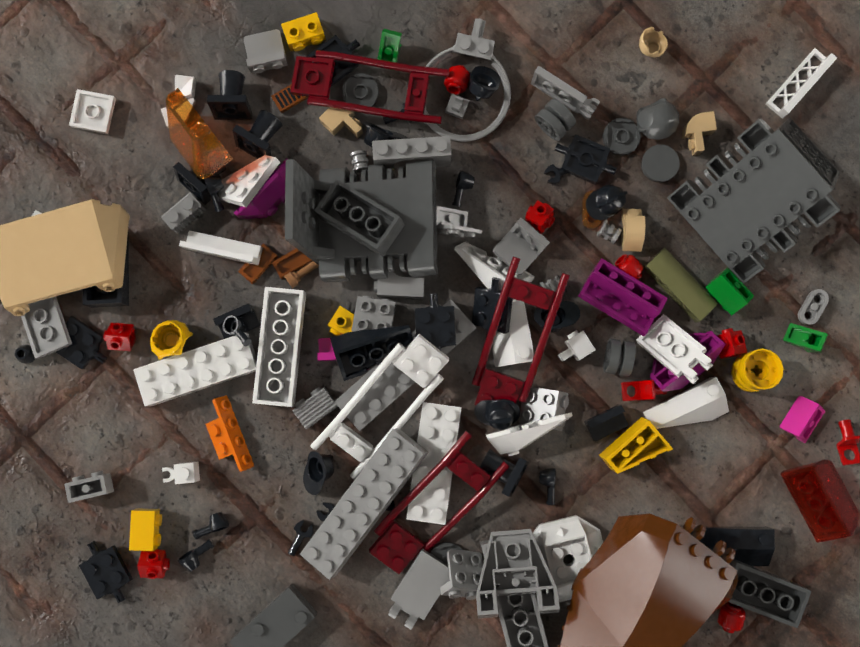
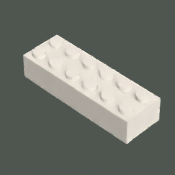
M265 287L252 403L295 407L306 292L304 290Z
M235 335L184 352L181 355H175L133 369L144 406H154L256 372L257 358L252 342L248 346H243L240 339Z
M423 402L417 443L429 453L413 473L410 491L441 461L457 442L461 407ZM445 467L408 505L407 520L445 525L453 473L448 467Z

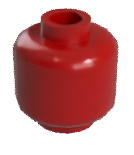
M462 65L450 67L449 77L444 79V86L447 88V91L455 95L465 92L470 82L469 71Z
M624 254L615 262L617 268L639 280L642 277L643 265L635 256Z
M727 602L720 607L717 620L724 631L734 633V631H740L743 628L746 612L743 607Z

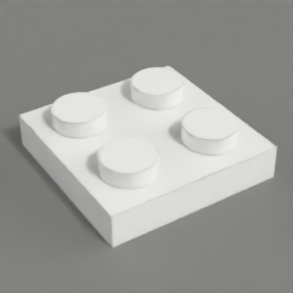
M77 89L69 126L108 134L116 98L111 95Z

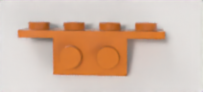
M225 395L213 399L212 402L219 418L206 423V427L219 460L233 455L240 472L254 467L252 457L228 396Z

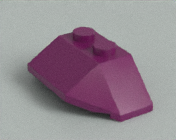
M287 158L271 174L247 207L240 206L234 212L239 219L267 218L277 212L281 202L285 203Z
M712 331L689 334L706 348L707 352L704 354L712 360L710 363L713 364L724 348L725 343ZM654 358L650 378L654 380V383L663 392L682 389L690 383L683 374L678 378ZM700 363L692 368L698 374L696 375L697 377L706 371Z

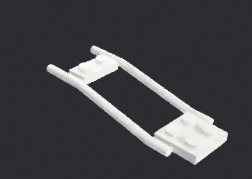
M420 334L417 335L407 348L398 343L336 418L310 445L311 448L317 450L329 437L331 441L361 462L350 474V477L355 480L391 430L395 428L401 429L431 392L444 380L437 373L449 362V357ZM392 362L393 365L425 389L374 448L372 444L341 422Z

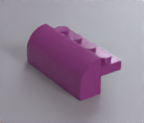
M602 258L586 279L578 295L579 298L642 336L647 334L653 320L661 313L668 299Z

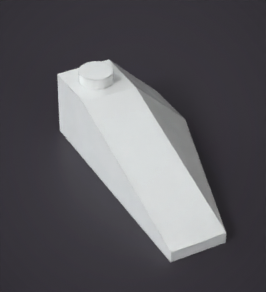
M467 242L455 246L454 250L488 289L491 288L492 278L497 277L500 278L499 290L502 291L509 270L507 264L502 263L499 257L487 256L486 251ZM524 271L522 275L516 273L514 278L531 283L535 276Z
M517 300L512 303L509 332L506 334L496 332L492 346L495 367L528 363L533 360L534 352L525 304L522 301Z
M711 377L644 411L643 414L656 429L712 421L728 413L729 409L726 394L717 377Z
M570 412L508 427L507 429L487 434L486 437L500 455L508 453V456L519 454L520 449L527 447L573 415Z

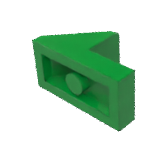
M383 29L378 53L379 60L397 63L402 46L400 44L402 33Z
M790 323L783 341L802 347L806 352L821 353L828 334Z

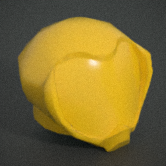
M177 320L164 321L158 324L150 337L151 351L159 360L166 356L181 355L186 340L193 333L189 331L185 323Z

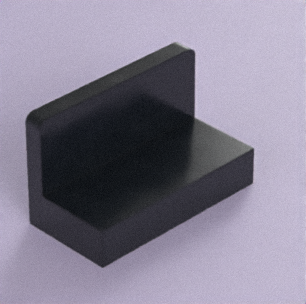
M249 303L213 318L215 325L220 328L224 339L235 336L226 334L223 330V322L230 315L242 320L245 324V333L260 326L255 311Z
M616 405L584 421L593 441L596 442L628 426V422L623 414L625 411L622 405Z

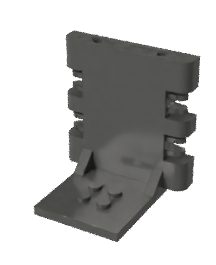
M790 117L776 131H773L763 119L759 118L737 137L750 153L737 142L734 147L743 159L738 161L733 153L727 151L724 153L726 158L718 153L706 164L709 169H706L704 174L711 181L712 185L708 187L703 179L697 176L694 179L696 184L688 179L667 197L743 284L764 269L765 263L763 259H769L768 253L762 248L764 243L775 253L779 251V248L785 253L797 243L794 234L799 236L802 233L793 222L796 218L804 227H811L812 225L803 215L804 213L818 228L841 210L838 202L830 194L836 185L840 172Z
M294 159L286 160L285 240L319 265L320 278L325 283L350 281V272L351 275H356L357 262H361L363 274L369 272L373 279H388V270L393 272L395 269V259H400L399 267L401 271H406L408 266V272L411 277L438 275L436 163L433 159L407 162L406 178L404 166L399 167V178L394 179L392 167L387 168L384 164L369 165L368 172L367 170H362L361 182H357L356 172H350L347 167L320 170L319 181L314 180ZM336 179L401 217L405 226L383 257L321 220L314 211Z

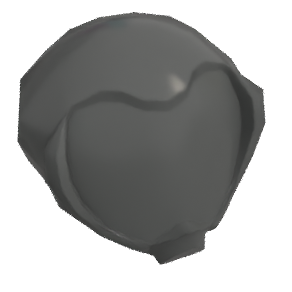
M661 98L651 105L640 108L636 114L638 130L649 139L660 140L668 138L677 130L679 125V112L666 98Z

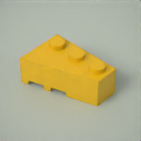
M641 417L600 453L599 456L611 470L618 474L639 465L647 459H653L657 457L656 455L671 451L673 448L649 420Z

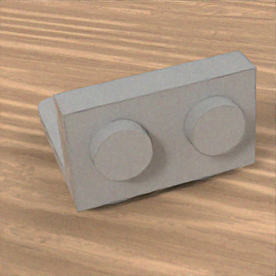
M278 29L244 37L248 58L246 62L251 74L288 66L281 33Z
M436 206L437 234H453L454 237L464 238V236L475 237L476 234H482L480 229L467 227V211Z
M520 218L494 247L493 253L509 267L513 256L520 258L516 273L522 275L550 242L537 232L529 222Z
M357 296L352 332L392 327L396 302L390 299H374L371 296Z
M531 387L527 402L521 403L519 423L525 424L565 414L569 404L568 393ZM566 421L552 430L562 431Z
M448 550L447 561L450 581L440 587L441 595L449 596V598L466 597L467 600L476 599L483 567L482 554L465 550Z

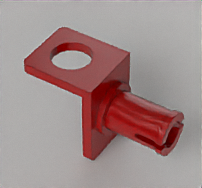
M654 380L621 383L623 401L655 399V395H666L668 392H663L654 384ZM629 386L635 388V395L632 397L627 394Z
M851 420L839 421L838 425L843 439L836 446L843 466L860 464V453L857 447V443L860 442V435L855 436ZM845 450L853 451L855 458L848 460L844 456Z

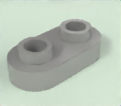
M813 290L806 297L798 311V319L802 324L811 325L819 320L829 302V296L824 290ZM815 296L819 299L818 303L814 301ZM806 312L809 314V319L805 318Z

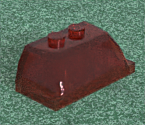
M823 459L811 464L783 470L780 473L817 543L851 537L855 533L859 521V512L832 461Z

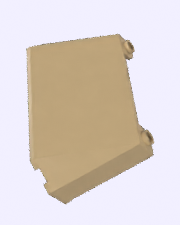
M91 199L0 225V299L4 308L14 316H23L30 311L29 303L95 285L106 292H112L117 288H121L124 278L130 215L119 204L112 203L111 206L100 204L99 200Z

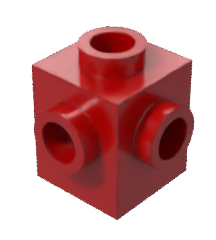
M537 201L534 206L531 205L528 208L525 221L529 222L537 232L542 234L547 227L550 228L555 220L553 217L554 209L547 203Z
M110 323L103 335L108 350L131 351L136 340L134 324Z
M733 328L722 330V334L717 335L725 343L724 348L719 354L720 359L748 353L742 330L733 331Z
M159 549L141 551L137 564L140 578H164L166 570H169L170 559L167 558L166 551Z

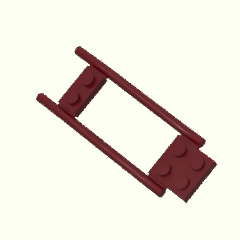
M316 50V58L296 56L290 93L297 96H307L308 105L330 107L400 120L441 124L442 116L423 114L428 92L429 76L449 77V69L414 66L339 52ZM334 60L410 73L404 107L405 111L399 112L330 100L329 94L335 65Z
M513 256L472 380L473 385L480 386L474 405L483 400L508 399L515 403L517 400L527 402L570 275L562 273L556 291L514 278L520 258ZM508 297L549 310L526 381L485 368Z
M464 432L441 461L402 499L374 530L380 537L369 548V553L396 573L400 574L411 560L414 561L422 548L429 552L488 493L510 467L509 464L503 461L492 476H490L485 470L464 455L460 450L472 437L469 432ZM445 467H448L449 470L478 492L424 544L420 539L395 522L394 519Z

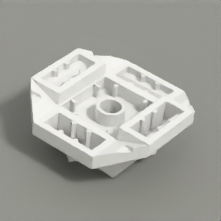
M577 515L538 524L533 532L557 586L559 602L571 600L573 593L571 588L580 569L584 568L603 544L600 529ZM571 554L573 556L572 562L565 564L563 558Z

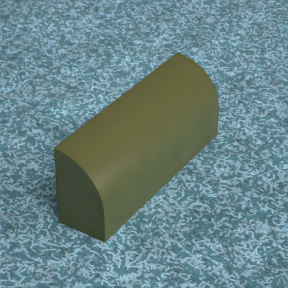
M665 247L643 267L695 323L700 322L718 304L715 298Z

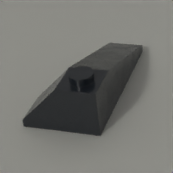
M409 325L347 332L332 337L330 340L343 380L346 381L364 375L368 372L367 369L375 364H381L383 359L386 358L398 343H401L406 348L413 341Z
M706 527L704 537L699 540L710 550H713L716 543L722 540L727 545L725 550L731 547L736 551L735 560L751 566H769L775 551L774 529L769 527Z

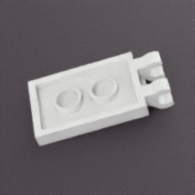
M664 314L650 326L645 336L641 335L636 339L641 347L679 378L683 374L692 384L699 379L696 376L698 374L692 368L700 363L708 371L713 366L710 363L712 360L704 354L707 352L706 348Z

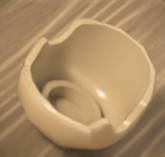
M654 27L645 29L639 39V48L648 57H660L668 47L667 38L663 35V31H655Z

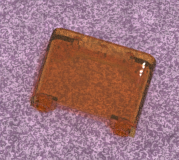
M179 88L169 93L166 98V111L170 139L194 173L200 179H206L233 160V158L204 123V120Z

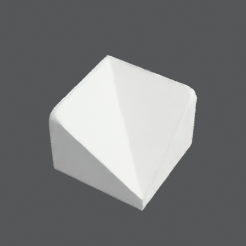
M175 75V97L194 98L196 79L191 76Z

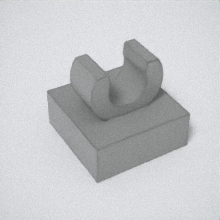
M452 94L445 113L463 119L470 100Z

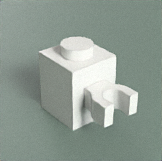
M575 330L567 335L568 340L565 343L568 349L560 353L558 357L561 361H564L573 355L576 361H579L596 349L584 331L578 333Z
M199 461L174 464V469L172 467L162 468V472H170V477L164 478L163 483L174 479L175 484L200 481Z

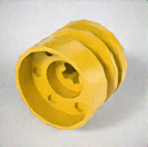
M757 349L737 357L732 364L731 375L737 387L752 393L770 389L779 384L783 377L784 368L777 354L768 349Z

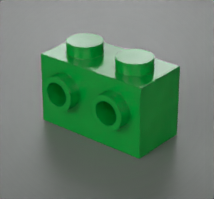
M728 267L713 278L705 287L709 294L715 297L722 308L728 311L731 316L747 305L754 296Z

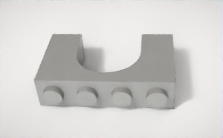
M450 136L372 141L374 165L384 164L387 168L392 167L394 170L395 163L414 159H433L436 167L451 165Z
M388 270V279L374 281V292H377V296L381 298L423 299L424 278L402 277Z

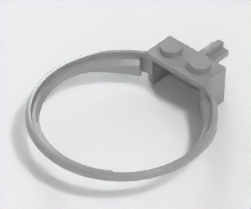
M475 18L472 35L458 33L455 45L436 55L426 65V67L435 68L442 61L453 57L452 53L483 58L492 61L491 66L497 71L503 83L504 101L502 109L495 121L486 129L474 134L458 135L445 131L437 124L427 123L440 136H450V140L474 141L487 136L503 121L510 105L511 87L509 78L501 63L493 55L495 41L482 38L486 20ZM426 107L423 115H429Z

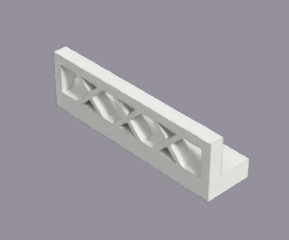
M814 48L765 105L778 116L784 118L837 57L832 53L825 57ZM813 55L821 61L819 66H811L810 59ZM807 70V80H799L798 72ZM788 84H795L796 92L787 94L786 86ZM775 98H783L784 106L781 109L773 103Z
M189 231L186 242L180 240L179 244L180 247L189 251L257 266L259 265L263 249L259 245Z

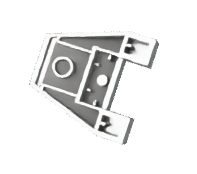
M531 529L491 532L476 592L478 619L498 617L497 596L537 594L539 614L559 613L558 589Z

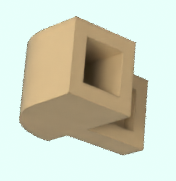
M328 108L319 117L320 123L333 136L344 126L357 138L363 134L362 124L354 117V111Z
M714 111L695 115L683 128L682 139L690 138L688 140V148L692 151V156L700 155L705 150L703 136L712 135L717 130Z
M622 209V251L642 252L645 239V216H642L641 209Z

